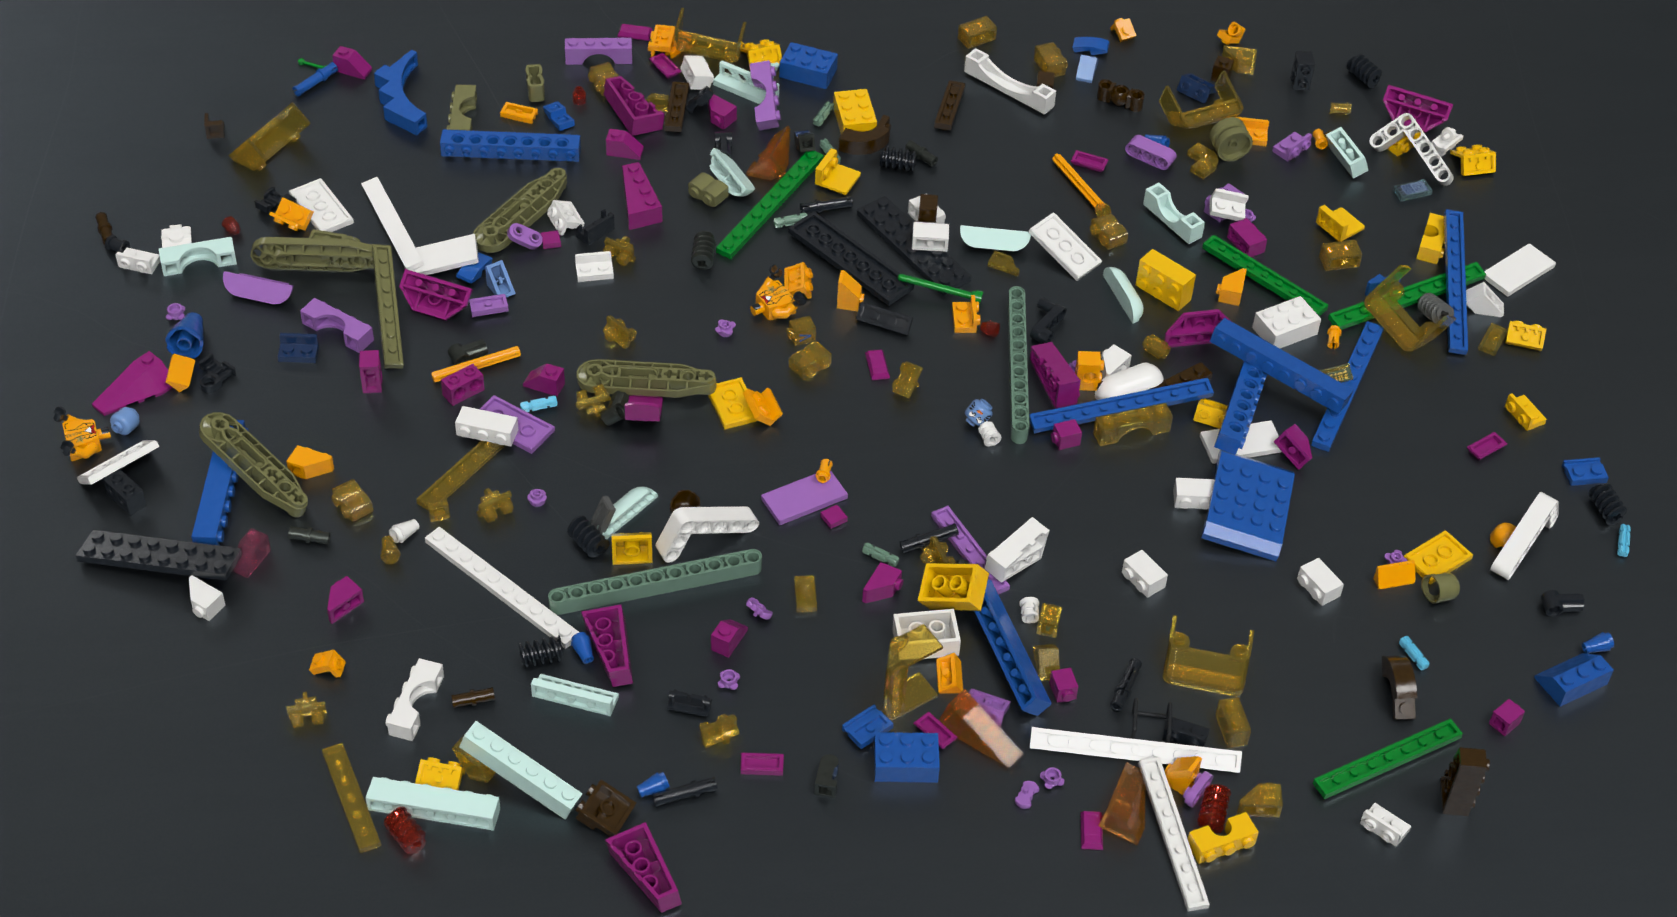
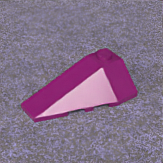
M148 351L134 360L92 403V407L106 416L136 401L141 403L147 397L153 395L155 397L161 396L173 388L166 383L168 369L161 359Z

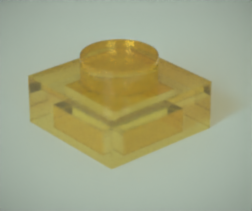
M447 499L427 504L431 522L450 518Z

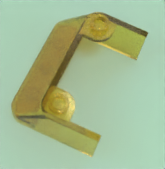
M681 8L674 37V47L677 50L730 63L739 60L743 51L747 22H743L738 43L682 31L685 8Z
M1225 71L1221 72L1214 86L1220 99L1215 100L1213 105L1182 112L1169 85L1165 87L1159 100L1169 122L1173 126L1186 129L1213 124L1225 118L1238 117L1243 111V104Z
M292 102L253 136L244 141L229 157L253 171L256 169L261 171L267 166L265 162L290 141L294 143L301 137L299 133L311 123Z
M1399 265L1367 295L1364 304L1404 351L1412 352L1439 336L1456 318L1445 315L1437 324L1426 322L1419 327L1397 302L1404 294V288L1399 280L1411 270L1410 266Z
M1173 615L1162 674L1163 679L1173 685L1229 696L1241 695L1246 682L1254 631L1250 630L1247 645H1234L1230 650V655L1190 648L1189 637L1184 633L1175 632L1177 616Z
M925 624L901 636H896L890 641L883 700V713L890 720H894L938 697L937 692L920 672L907 678L909 666L943 649L942 644Z

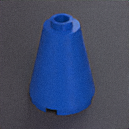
M194 312L188 313L168 332L165 342L171 354H178L192 359L200 355L204 346L203 318L199 314Z

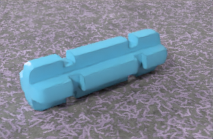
M553 395L548 396V399L544 397L530 400L529 403L524 401L520 403V409L530 412V410L546 409L547 406H550V408L556 407L557 399Z
M1620 525L1618 556H1628L1630 525Z
M1409 636L1402 637L1399 641L1403 649L1406 648L1405 652L1414 663L1417 662L1416 666L1420 670L1427 669L1430 663L1426 657H1423L1424 655L1412 643L1413 641Z

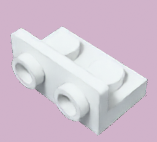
M1216 188L1210 197L1209 215L1235 221L1245 219V204L1249 196Z
M553 200L548 208L547 215L556 230H558L559 235H564L567 228L577 229L580 224H582L583 228L585 223L572 202Z
M126 248L123 253H116L118 267L153 274L160 263L159 254Z
M611 251L575 255L578 282L614 279Z
M1376 803L1369 810L1366 809L1363 812L1360 824L1367 830L1374 832L1383 838L1384 841L1391 843L1395 847L1398 846L1411 828V825Z

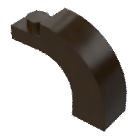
M883 115L874 129L865 132L845 128L839 138V151L852 155H866L881 150L889 142L891 124H889L890 117Z
M1382 656V676L1389 679L1392 689L1393 719H1416L1415 698H1417V687L1414 671L1409 659L1406 656Z

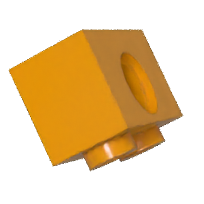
M1078 351L1075 374L1080 379L1079 390L1097 391L1098 384L1102 383V373L1100 371L1104 370V360H1101L1100 352Z

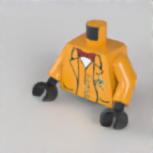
M774 264L769 269L771 276L766 278L756 293V304L750 306L754 316L762 313L770 321L787 319L790 315L796 313L798 305L806 303V299L800 291H797L792 296L779 280H774L782 276V270L780 268L777 270V266Z
M58 406L55 408L54 420L56 422L64 420L62 425L66 440L62 442L60 448L65 456L70 455L71 461L90 458L93 454L102 450L100 440L111 438L109 427L97 429L93 419L84 420L69 414L65 415L66 410L63 407Z

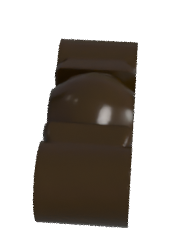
M1107 79L1099 81L1098 100L1108 103L1112 101L1117 106L1125 105L1126 109L1133 112L1142 110L1145 96L1143 91L1133 88L1129 90L1124 85L1116 86L1115 82L1113 83Z

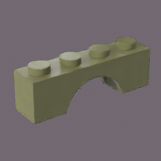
M456 84L455 91H452V102H450V113L452 114L448 115V123L450 125H447V130L473 131L472 118L466 117L464 114L476 109V85Z

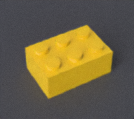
M867 89L834 92L833 107L841 135L845 128L865 132L877 126V120Z
M1152 249L1139 261L1136 286L1175 310L1180 311L1192 299L1196 274Z
M926 563L918 601L930 610L981 611L989 573L978 564Z

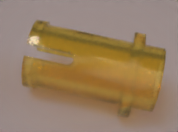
M1331 102L1330 113L1351 114L1352 104L1348 102Z

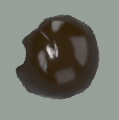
M680 490L671 499L669 505L670 513L672 514L681 507H700V498L695 492Z

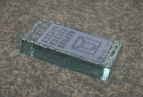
M1425 179L1396 185L1393 188L1400 201L1432 195L1433 191Z

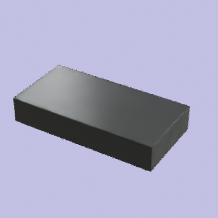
M602 496L590 521L591 525H594L600 531V534L606 532L616 511L608 496Z

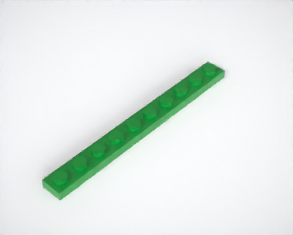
M807 151L716 247V253L732 259L823 160L824 155L816 151Z
M1477 262L1465 266L1466 285L1483 280L1487 275ZM1446 273L1330 313L1328 319L1332 325L1339 326L1343 330L1416 304L1420 297L1426 293H1433L1436 296L1446 293Z

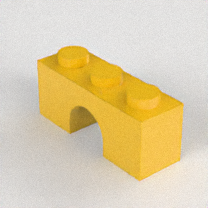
M1430 213L1416 259L1437 264L1439 258L1443 259L1445 248H1442V246L1445 247L1444 216Z
M1247 812L1227 818L1224 830L1227 834L1226 836L1216 835L1212 832L1209 825L1189 832L1188 842L1198 864L1212 862L1220 856H1229L1237 850L1249 849L1256 844L1259 832Z

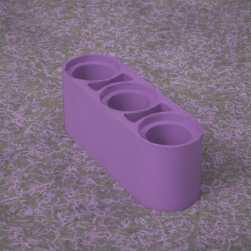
M1135 135L1125 146V151L1128 155L1161 170L1168 169L1177 157L1175 151L1141 135Z

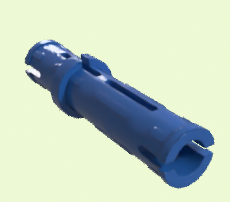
M331 62L294 86L293 91L295 95L299 97L321 81L325 82L329 76L338 71V68L334 69L337 67L336 64Z

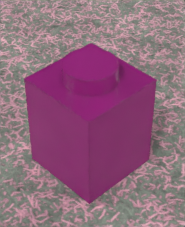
M1075 419L1054 424L1051 439L1053 443H1056L1059 450L1081 444L1082 431Z
M1071 667L1051 671L1049 684L1056 702H1069L1076 699L1078 684Z
M1508 699L1493 711L1489 724L1506 736L1521 723L1525 711L1518 704Z

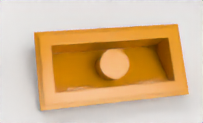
M172 354L166 383L178 392L188 388L195 360L178 354Z
M1410 560L1377 566L1373 579L1378 589L1414 584L1415 561Z
M952 653L936 659L938 692L940 694L963 693L962 667L958 656Z

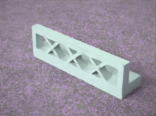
M725 61L719 63V74L713 80L714 86L758 104L763 102L766 91L762 88L754 87L751 72ZM725 68L728 69L731 72V74L726 73ZM738 74L743 75L746 80L741 79ZM777 83L778 91H775V94L779 98V83Z
M540 674L538 679L533 678L531 683L532 697L611 716L619 698V693Z

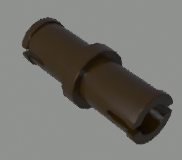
M99 212L95 216L98 223L97 229L102 236L103 244H105L107 238L113 235V228L108 222L107 214Z
M493 687L477 691L471 689L467 693L451 695L454 708L471 704L476 706L477 703L495 700Z

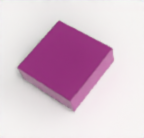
M558 230L541 232L543 249L561 247Z
M838 505L832 506L820 514V517L830 529L847 522L848 518Z

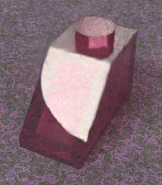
M252 528L246 533L238 544L237 548L242 549L243 555L233 572L247 578L252 574L271 551L268 535Z

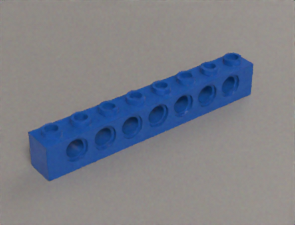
M442 129L440 149L441 156L579 162L581 139L580 135Z
M1245 361L1242 363L1214 445L1215 448L1236 455L1238 448L1242 449L1267 376L1266 373Z

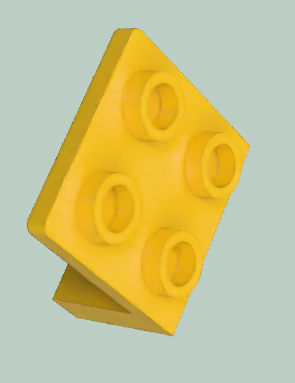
M769 39L760 40L759 44H754V42L745 43L744 47H740V51L747 53L749 69L751 63L770 60V63L777 62L780 64L782 59L780 44L769 41Z
M1472 145V148L1460 146L1456 147V150H1450V154L1461 158V175L1463 176L1496 172V152L1489 150L1488 147Z
M831 148L816 167L815 184L847 195L861 176V172L838 164L837 150Z
M1326 205L1319 207L1316 223L1339 242L1365 228V225L1342 207L1334 211L1330 210Z

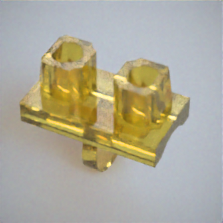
M608 237L605 238V247L602 252L611 251V259L614 255H617L616 260L620 265L626 266L629 261L634 263L636 257L634 256L633 244H630L629 237L617 238L616 241Z
M611 315L607 316V324L603 329L605 339L609 342L614 340L624 349L629 348L630 341L635 340L637 331L633 328L628 329L625 327L622 319H615Z
M907 361L903 362L900 367L901 373L892 384L894 388L892 392L910 399L914 387L919 386L917 381L923 368Z
M603 384L593 387L595 396L591 398L588 397L586 390L576 392L577 408L582 410L593 406L586 409L588 415L595 413L596 417H600L599 411L606 409L604 404L599 406L597 404L611 400L610 394L606 392Z
M489 488L485 489V496L480 498L482 503L478 505L479 510L476 513L479 517L483 516L488 523L497 519L498 515L495 510L498 508L501 509L504 515L511 513L514 509L511 501V492L507 491L500 494L498 490L492 492Z
M931 536L930 544L923 548V553L920 556L921 561L925 564L956 563L954 557L946 556L948 552L946 542H939L936 536Z
M303 692V698L295 699V705L286 706L288 717L291 719L294 728L304 726L303 716H312V724L314 725L324 724L327 707L325 701L317 702L316 696L308 697V693Z
M723 714L718 717L716 722L711 724L704 722L699 725L705 748L721 741L724 745L729 744L731 737L740 734L737 727V717L734 714L730 716Z

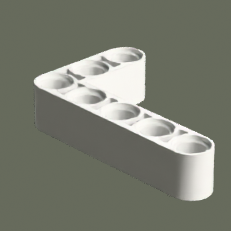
M1402 114L1370 137L1371 146L1376 151L1382 152L1407 135L1438 182L1443 186H1448L1453 182V174L1411 114ZM1406 120H1411L1410 125L1404 126ZM1396 129V130H1397L1396 134L1393 135V136H1390V132H1391L1392 130ZM1421 133L1418 139H1413L1414 134ZM1382 139V143L1376 146V141ZM1426 146H1429V151L1423 153L1422 149ZM1439 160L1436 166H1431L1432 161ZM1448 173V177L1446 179H1440L1442 174Z
M1543 492L1537 495L1493 562L1491 571L1507 580L1512 577L1544 526L1550 529L1556 522L1559 515V501Z
M746 506L681 507L671 514L655 546L663 560L670 563L680 556L691 534L749 533L757 529L759 521L752 510Z

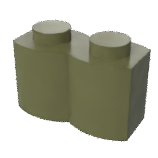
M540 64L527 65L526 83L528 98L531 102L544 101L545 89L542 67Z
M700 173L688 183V193L693 198L702 200L711 207H716L729 196L728 186L720 180H715L707 173Z

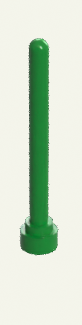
M904 274L898 275L899 281L970 300L971 295H975V301L979 302V305L983 295V291L980 290L969 292Z

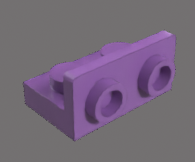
M1294 132L1274 145L1272 152L1288 162L1311 146L1312 134L1308 133L1305 136H1301Z
M971 689L965 697L961 716L1000 729L1003 717L1008 711L1011 701Z

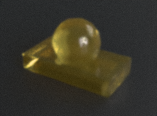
M794 576L797 612L817 611L814 576Z

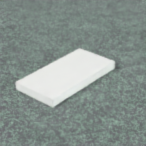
M321 178L289 190L290 195L296 198L297 204L314 211L310 222L317 230L333 232L354 223L351 215Z
M1054 212L1029 230V233L1076 281L1102 263V260Z
M475 234L417 247L416 250L424 265L412 271L430 275L479 263Z
M1529 243L1484 271L1487 274L1485 280L1508 297L1553 269L1556 262Z
M1272 421L1250 424L1242 449L1238 448L1236 454L1251 458L1281 453L1280 448L1274 443L1279 435ZM1220 429L1200 432L1201 441L1212 464L1217 463L1220 449L1214 447Z
M143 440L79 475L77 480L80 484L91 485L153 451L159 445L155 440Z

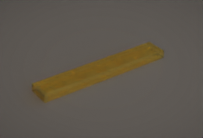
M480 441L416 499L417 504L433 512L506 445Z
M343 743L322 749L359 852L362 853L380 847V839Z

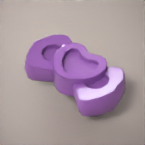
M751 597L746 601V606L755 611L753 616L757 617L759 615L763 619H770L773 612L767 610L757 599Z
M1024 781L1021 791L1015 798L1016 805L1021 809L1030 808L1033 794L1039 792V786L1033 781Z

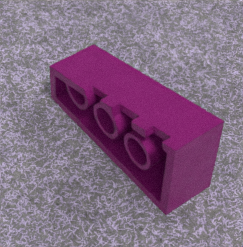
M622 76L605 79L604 96L632 136L663 129L665 113L661 110H656L655 105L652 102L648 103L644 99L645 96L634 91V87Z
M640 163L623 165V186L629 230L662 222V205Z
M1052 342L1031 346L1029 359L1054 408L1076 405L1080 397V379Z
M622 605L581 611L585 627L612 687L633 684L626 622Z
M646 822L605 839L612 857L661 913L682 904L678 889Z

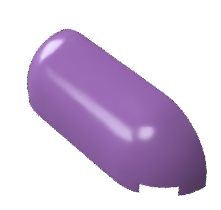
M224 271L223 273L224 285L232 295L270 304L285 302L291 296L294 285H289L286 282L244 273L236 274L229 271Z

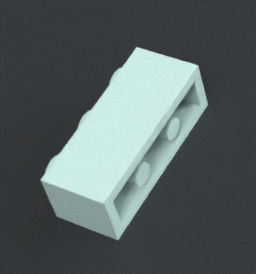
M1342 127L1326 134L1329 148L1353 179L1368 171L1365 156Z

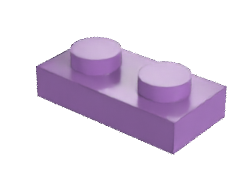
M505 294L469 299L472 317L509 311Z

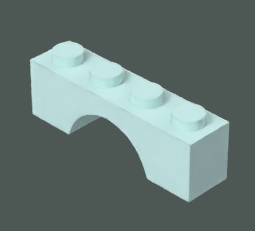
M1160 183L1146 189L1143 203L1145 207L1188 244L1202 238L1205 222L1194 212L1187 216L1181 214L1172 202L1171 193Z
M232 237L159 248L164 276L181 274L187 265L199 260L211 261L218 267L237 264Z

